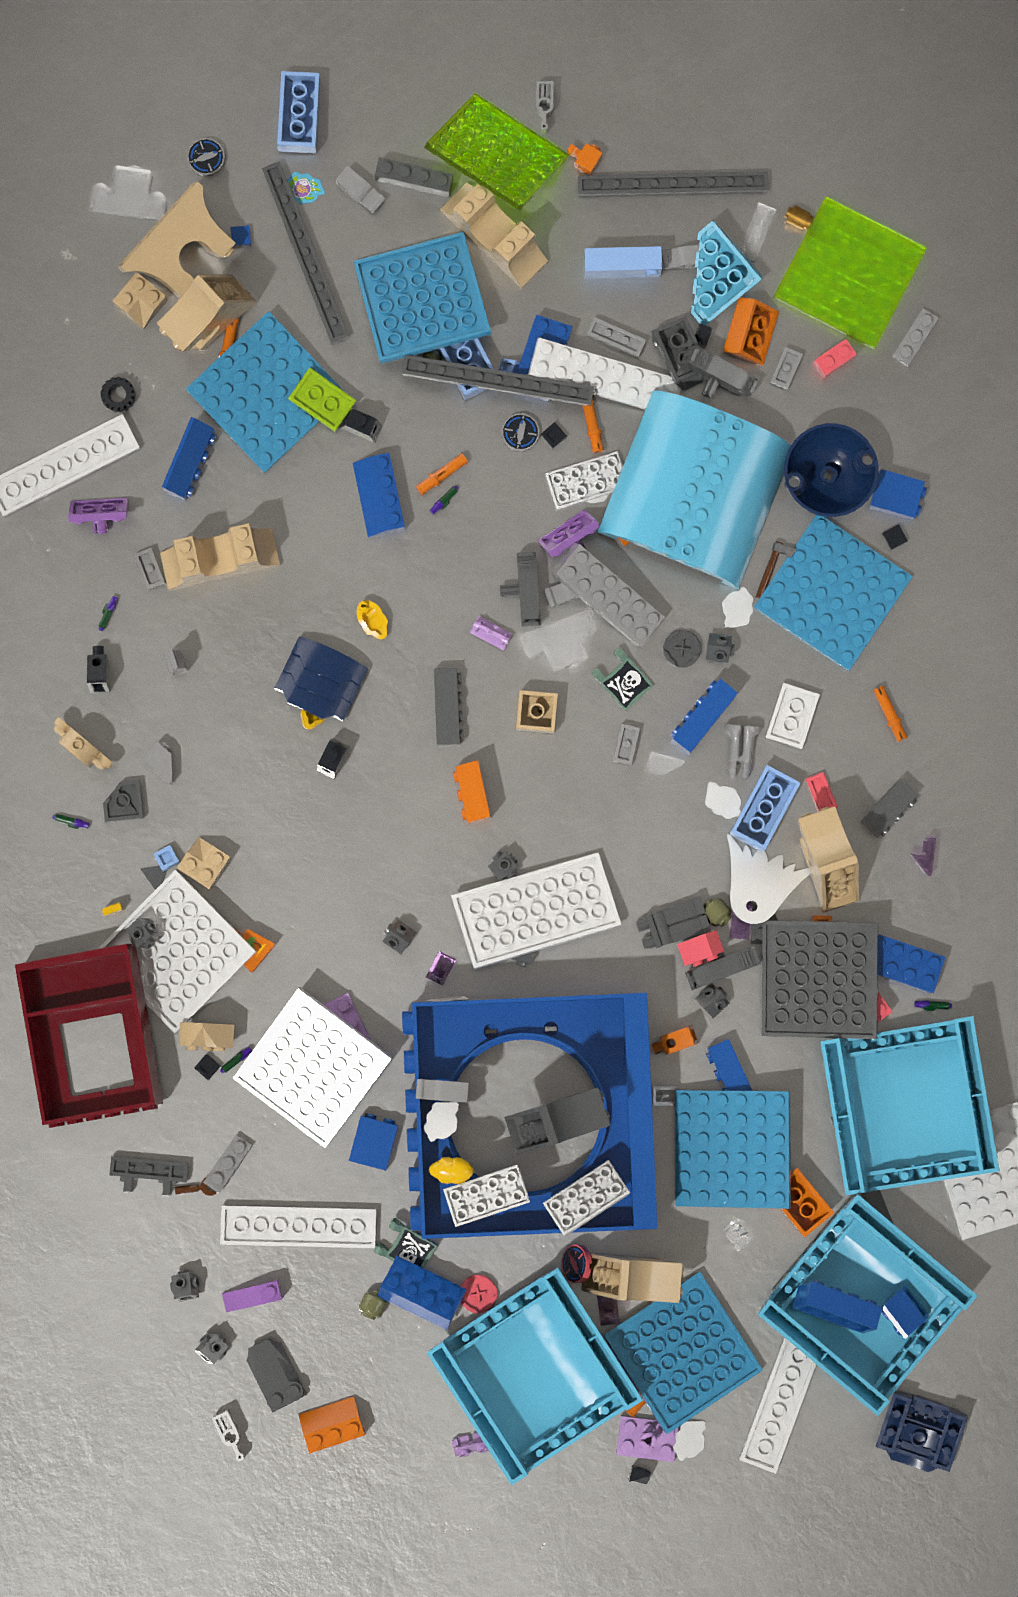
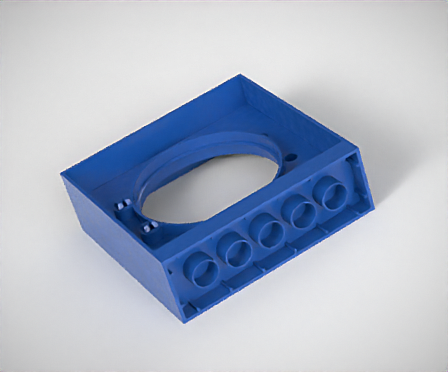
M647 993L412 1003V1011H402L403 1035H413L414 1050H404V1073L415 1074V1088L417 1087V1079L457 1082L465 1068L478 1055L489 1048L514 1040H535L556 1046L576 1059L589 1075L594 1087L602 1092L604 1108L610 1115V1126L599 1129L595 1145L587 1160L569 1178L552 1187L527 1192L530 1200L529 1203L455 1227L443 1189L457 1184L441 1183L430 1174L429 1168L442 1157L461 1158L455 1147L451 1135L445 1139L437 1138L431 1142L424 1131V1125L427 1122L426 1116L432 1110L433 1104L449 1101L416 1099V1089H406V1113H417V1128L407 1129L408 1152H418L419 1167L408 1168L409 1192L420 1191V1206L410 1207L411 1231L421 1230L422 1239L562 1233L543 1203L608 1160L630 1194L571 1233L658 1229ZM556 1026L557 1031H545V1027ZM485 1029H487V1030L497 1029V1034H495V1033L485 1034ZM473 1173L467 1181L479 1178V1176Z

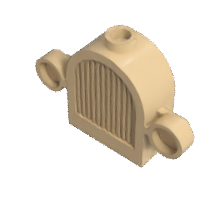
M57 717L53 722L56 724L54 731L62 737L58 742L87 767L91 768L95 765L103 770L105 767L110 769L114 764L61 718Z

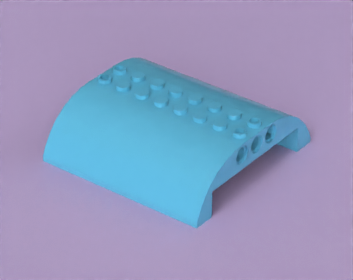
M653 390L597 532L613 539L619 537L721 579L720 583L738 590L783 477L785 459L791 445L764 428L707 404L673 393Z
M974 1016L879 1032L878 1039L837 1038L820 1041L846 1195L1000 1171Z
M857 1194L836 1214L795 1262L764 1302L758 1315L874 1414L879 1416L889 1404L890 1400L888 1399L958 1314L962 1310L966 1311L978 1295ZM813 1280L823 1282L824 1286L828 1288H840L841 1292L845 1294H856L861 1300H873L877 1302L878 1306H882L890 1295L906 1285L929 1317L914 1332L904 1338L902 1335L897 1334L890 1319L887 1320L882 1312L877 1330L862 1334L793 1309L792 1307L798 1286L807 1282H813Z
M559 1268L546 1273L518 1290L427 1352V1355L511 1486L526 1477L529 1471L625 1409L627 1411L643 1401Z

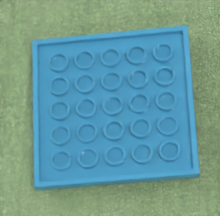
M464 232L353 261L380 364L402 359L405 355L413 356L491 335Z
M268 311L185 390L265 473L319 422L288 400L309 367L341 390L343 389Z
M816 515L795 545L796 551L791 558L787 557L754 606V609L849 672L913 576L825 517Z
M675 1090L676 1206L791 1208L790 1091Z
M701 1272L696 1273L681 1283L683 1293L679 1303L654 1301L603 1335L665 1434H669L763 1371Z

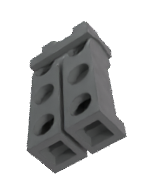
M700 896L654 914L645 915V918L637 921L638 931L641 932L649 929L651 935L641 939L644 949L654 947L657 949L667 944L711 932L706 915L669 927L671 924L705 913Z

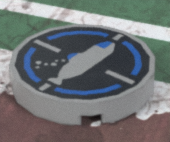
M201 138L193 142L189 147L187 159L192 171L201 176H212L221 170L225 162V154L220 143L214 139Z
M516 413L510 416L502 427L503 441L514 451L529 450L537 443L539 438V426L536 420L524 413Z

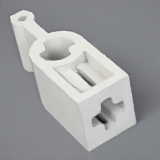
M229 1409L213 1416V1423L222 1442L227 1446L233 1447L238 1461L243 1460L245 1454L238 1446L240 1432ZM226 1433L235 1434L236 1440H227Z

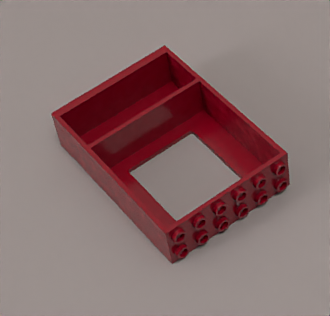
M122 944L15 964L42 1125H49V1128L64 1126L65 1121L70 1125L84 1122L83 1118H86V1121L102 1119L103 1114L105 1118L121 1115L120 1111H123L125 1115L140 1112L139 1108H142L143 1111L158 1109V1104H163L138 955L133 944ZM113 1014H122L134 1084L132 1086L105 1090V1095L100 1091L72 1096L60 1025Z

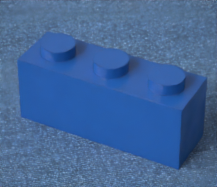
M729 1039L707 1048L708 1053H706V1057L710 1064L714 1063L716 1070L713 1072L717 1081H722L724 1085L722 1090L753 1091Z

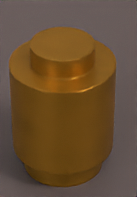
M796 205L793 208L789 206L784 216L787 218V223L801 230L803 228L808 230L814 216L810 215V212Z

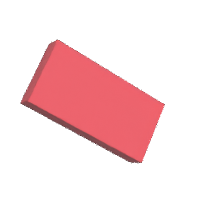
M824 772L805 779L818 812L825 807L838 808Z

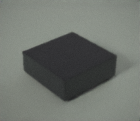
M555 422L540 434L552 449L567 438V435Z
M899 524L882 533L890 551L908 541Z
M206 1054L194 1069L209 1081L221 1065Z

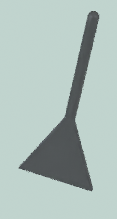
M160 866L141 869L155 890L163 883L167 870L162 872Z

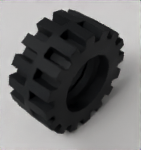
M112 377L110 380L105 381L100 392L103 404L113 412L121 413L122 411H127L135 402L136 394L134 387L125 378ZM116 387L123 388L126 391L125 399L121 402L111 400L110 393L112 389Z

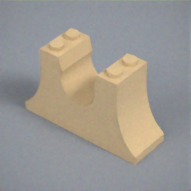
M197 181L188 187L117 268L122 273L132 271L146 274L162 283L180 299L194 280L190 274L183 270L179 262V254L183 246L189 242H196L213 256L225 258L235 250L233 247L235 242L211 218L204 203L203 186Z
M481 182L475 187L466 183L440 211L522 289L548 263V260L536 244L535 234L522 221L515 223L497 205L494 194Z
M232 274L198 275L184 295L157 324L160 327V332L164 336L171 338L172 344L177 350L189 351L192 347L196 350H206L230 324L252 308L257 301Z
M249 523L230 527L228 533L215 537L197 539L195 536L176 539L172 548L160 552L168 590L280 566L272 528H252Z
M825 807L817 813L802 815L798 819L802 834L800 847L809 868L823 913L859 901V863L847 839L836 808Z
M590 1253L592 1264H590L589 1269H591V1273L587 1280L582 1283L581 1291L624 1301L679 1303L683 1293L681 1279L684 1276V1268L682 1263L662 1261L663 1259Z

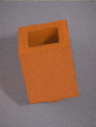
M586 143L582 150L570 144L567 149V154L577 158L574 167L587 175H592L602 158L601 149L594 144L588 145Z

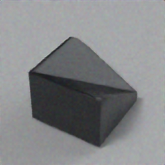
M698 323L695 337L700 348L705 349L712 332V327Z
M633 1465L628 1481L647 1484L651 1471Z

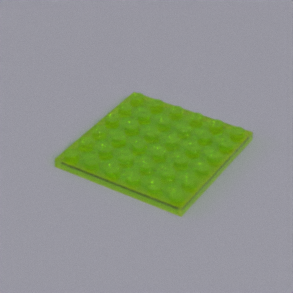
M476 93L427 141L424 147L433 155L438 156L448 165L453 166L465 176L470 177L480 186L485 187L520 211L563 165L569 156L568 153Z
M825 196L773 298L875 349L927 248Z

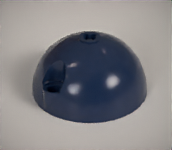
M837 423L816 425L800 434L790 446L784 464L786 490L790 492L794 500L802 508L823 517L847 515L862 507L873 494L879 475L877 456L869 441L855 429ZM869 456L872 459V464H864L862 457ZM826 472L833 475L830 480L824 478ZM792 478L797 479L799 486H790L789 480Z

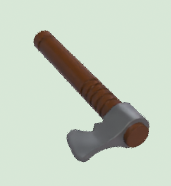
M779 541L774 542L771 549V557L756 593V598L760 599L766 590L779 554L787 553L788 557L791 558L796 548L787 547Z

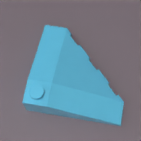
M714 220L698 232L697 239L700 242L699 252H696L695 267H697V276L694 278L693 284L695 298L694 305L691 306V314L703 325H707L763 277L749 258Z

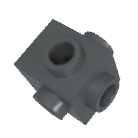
M709 633L706 660L728 663L729 656L734 655L735 644H731L732 636Z
M500 851L492 858L493 862L488 865V868L495 877L502 881L505 877L509 879L517 873L516 869L518 866L516 863H518V860L512 853L508 855L507 852L502 854ZM504 862L508 864L506 869L501 867V864Z
M137 918L125 929L131 938V943L137 948L149 949L155 945V941L160 937L157 927L148 918Z
M397 920L394 925L389 924L384 931L386 937L382 942L399 954H402L417 932L400 920Z
M712 983L695 998L712 1018H715L730 1004L726 998L728 994L721 986L717 988Z
M188 1270L179 1271L178 1275L171 1276L170 1288L174 1299L182 1302L199 1298L198 1288L200 1287V1282L195 1274L190 1273Z
M209 1333L200 1339V1344L194 1351L207 1363L215 1364L217 1360H221L226 1355V1350L229 1346L225 1343L226 1339L219 1333Z

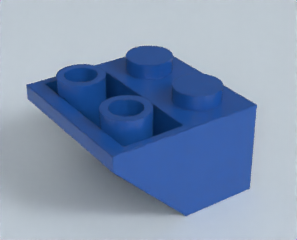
M906 1285L890 1295L881 1306L883 1307L882 1313L884 1317L892 1321L897 1334L902 1335L904 1338L914 1332L929 1317Z

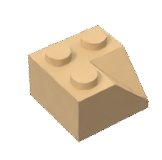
M136 272L114 298L113 303L141 328L145 329L168 299L166 295Z
M519 690L516 730L554 734L558 694Z
M199 837L188 850L177 869L211 890L231 860V857Z
M180 1022L179 1046H186V1050H198V1046L202 1047L203 1051H225V1048H233L234 1025Z

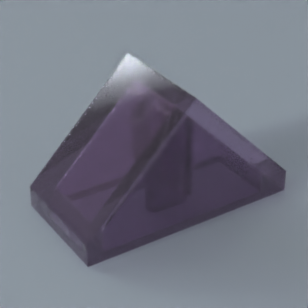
M439 951L426 978L444 986L456 959Z

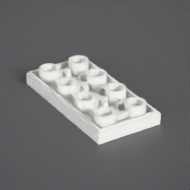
M618 451L545 473L556 510L612 494L623 467Z
M608 1160L543 1204L563 1235L567 1236L629 1195L630 1192Z
M518 1165L443 1189L455 1227L530 1202Z

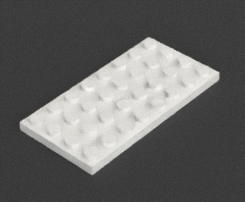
M599 853L451 895L473 969L621 926Z

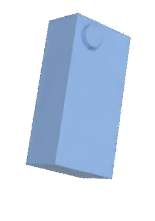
M281 71L278 152L316 153L320 94L319 73Z
M661 246L585 248V279L661 276Z
M478 338L438 349L443 360L446 362L494 369ZM456 384L464 400L487 390Z
M766 765L729 835L763 853L793 799L800 782Z

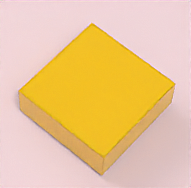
M121 903L102 908L105 917L124 910Z

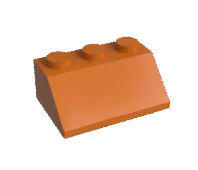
M738 298L723 352L734 358L763 366L779 311L756 299Z
M478 760L456 766L453 776L455 783L459 782L460 790H457L459 802L463 801L464 809H461L463 820H467L468 824L489 820L490 813Z
M798 1168L794 1169L791 1172V1208L781 1209V1211L805 1238L833 1215L834 1212Z
M354 1396L299 1414L309 1454L365 1436L366 1434Z

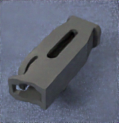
M697 345L689 346L681 361V364L708 379L702 395L712 399L718 385L738 396H750L758 383V379L749 376L744 370ZM749 382H752L750 390H748V384Z
M536 552L517 553L519 584L500 585V597L520 596L522 627L541 625Z
M752 946L726 957L724 952L717 954L718 958L714 959L715 961L687 971L685 975L691 990L757 966L761 962L755 947Z

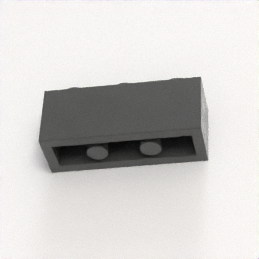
M901 779L860 822L876 837L880 834L884 837L891 829L889 825L893 821L897 823L904 816L902 811L906 807L910 809L917 802L915 798L918 794Z

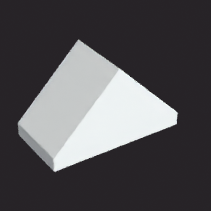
M651 1086L652 1106H675V1090H679V1086Z

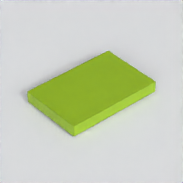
M310 367L288 398L292 403L334 432L357 401Z

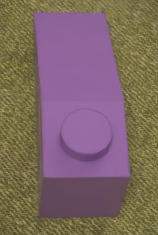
M279 1280L222 1293L226 1312L283 1299Z

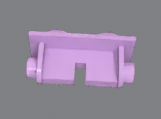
M480 616L474 622L473 628L470 631L471 634L503 651L512 636V633Z
M478 1433L472 1434L473 1441L471 1442L468 1435L456 1437L455 1440H452L455 1456L466 1457L472 1452L484 1453L489 1450Z

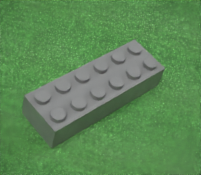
M574 543L550 572L636 646L641 647L665 618L580 544Z

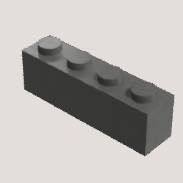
M379 157L375 181L449 197L453 183V174Z
M457 668L434 669L437 747L460 746V741H464L463 730H459V722H463V713L458 708V703H462V691L458 692V684H461V672H457Z

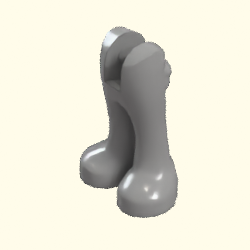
M725 724V731L730 735L729 777L735 778L736 764L743 765L742 779H746L749 777L751 770L753 741L755 736L760 733L761 727L744 725L742 755H739L742 725Z

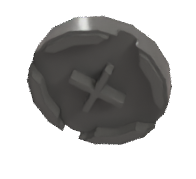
M677 630L665 639L663 653L666 660L672 666L687 668L699 659L701 643L692 632Z

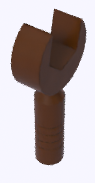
M206 1178L202 1180L201 1185L194 1184L175 1187L176 1195L201 1190L205 1195L213 1196L217 1192H212L203 1183Z

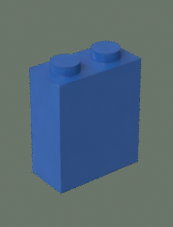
M881 469L869 508L913 521L915 516L919 517L922 508L919 502L920 498L924 499L926 494L925 481Z
M365 1113V1116H360L349 1161L386 1171L398 1125H395L394 1120L384 1118V1121L376 1120L377 1116Z

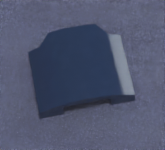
M299 636L274 689L284 693L288 704L298 707L320 719L335 717L344 721L368 672V668L341 652Z
M895 1390L892 1394L875 1447L886 1450L893 1461L904 1463L926 1472H931L937 1468L950 1472L968 1415L942 1403Z

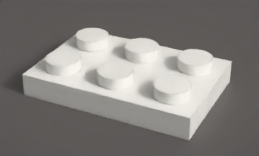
M783 683L765 738L802 750L820 694Z

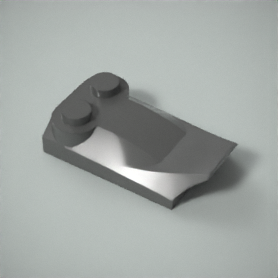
M685 316L652 330V341L659 348L674 383L683 391L702 383L704 376L681 364L688 347L699 346L687 317Z
M268 1338L248 1348L246 1361L272 1413L307 1395L281 1342H275Z

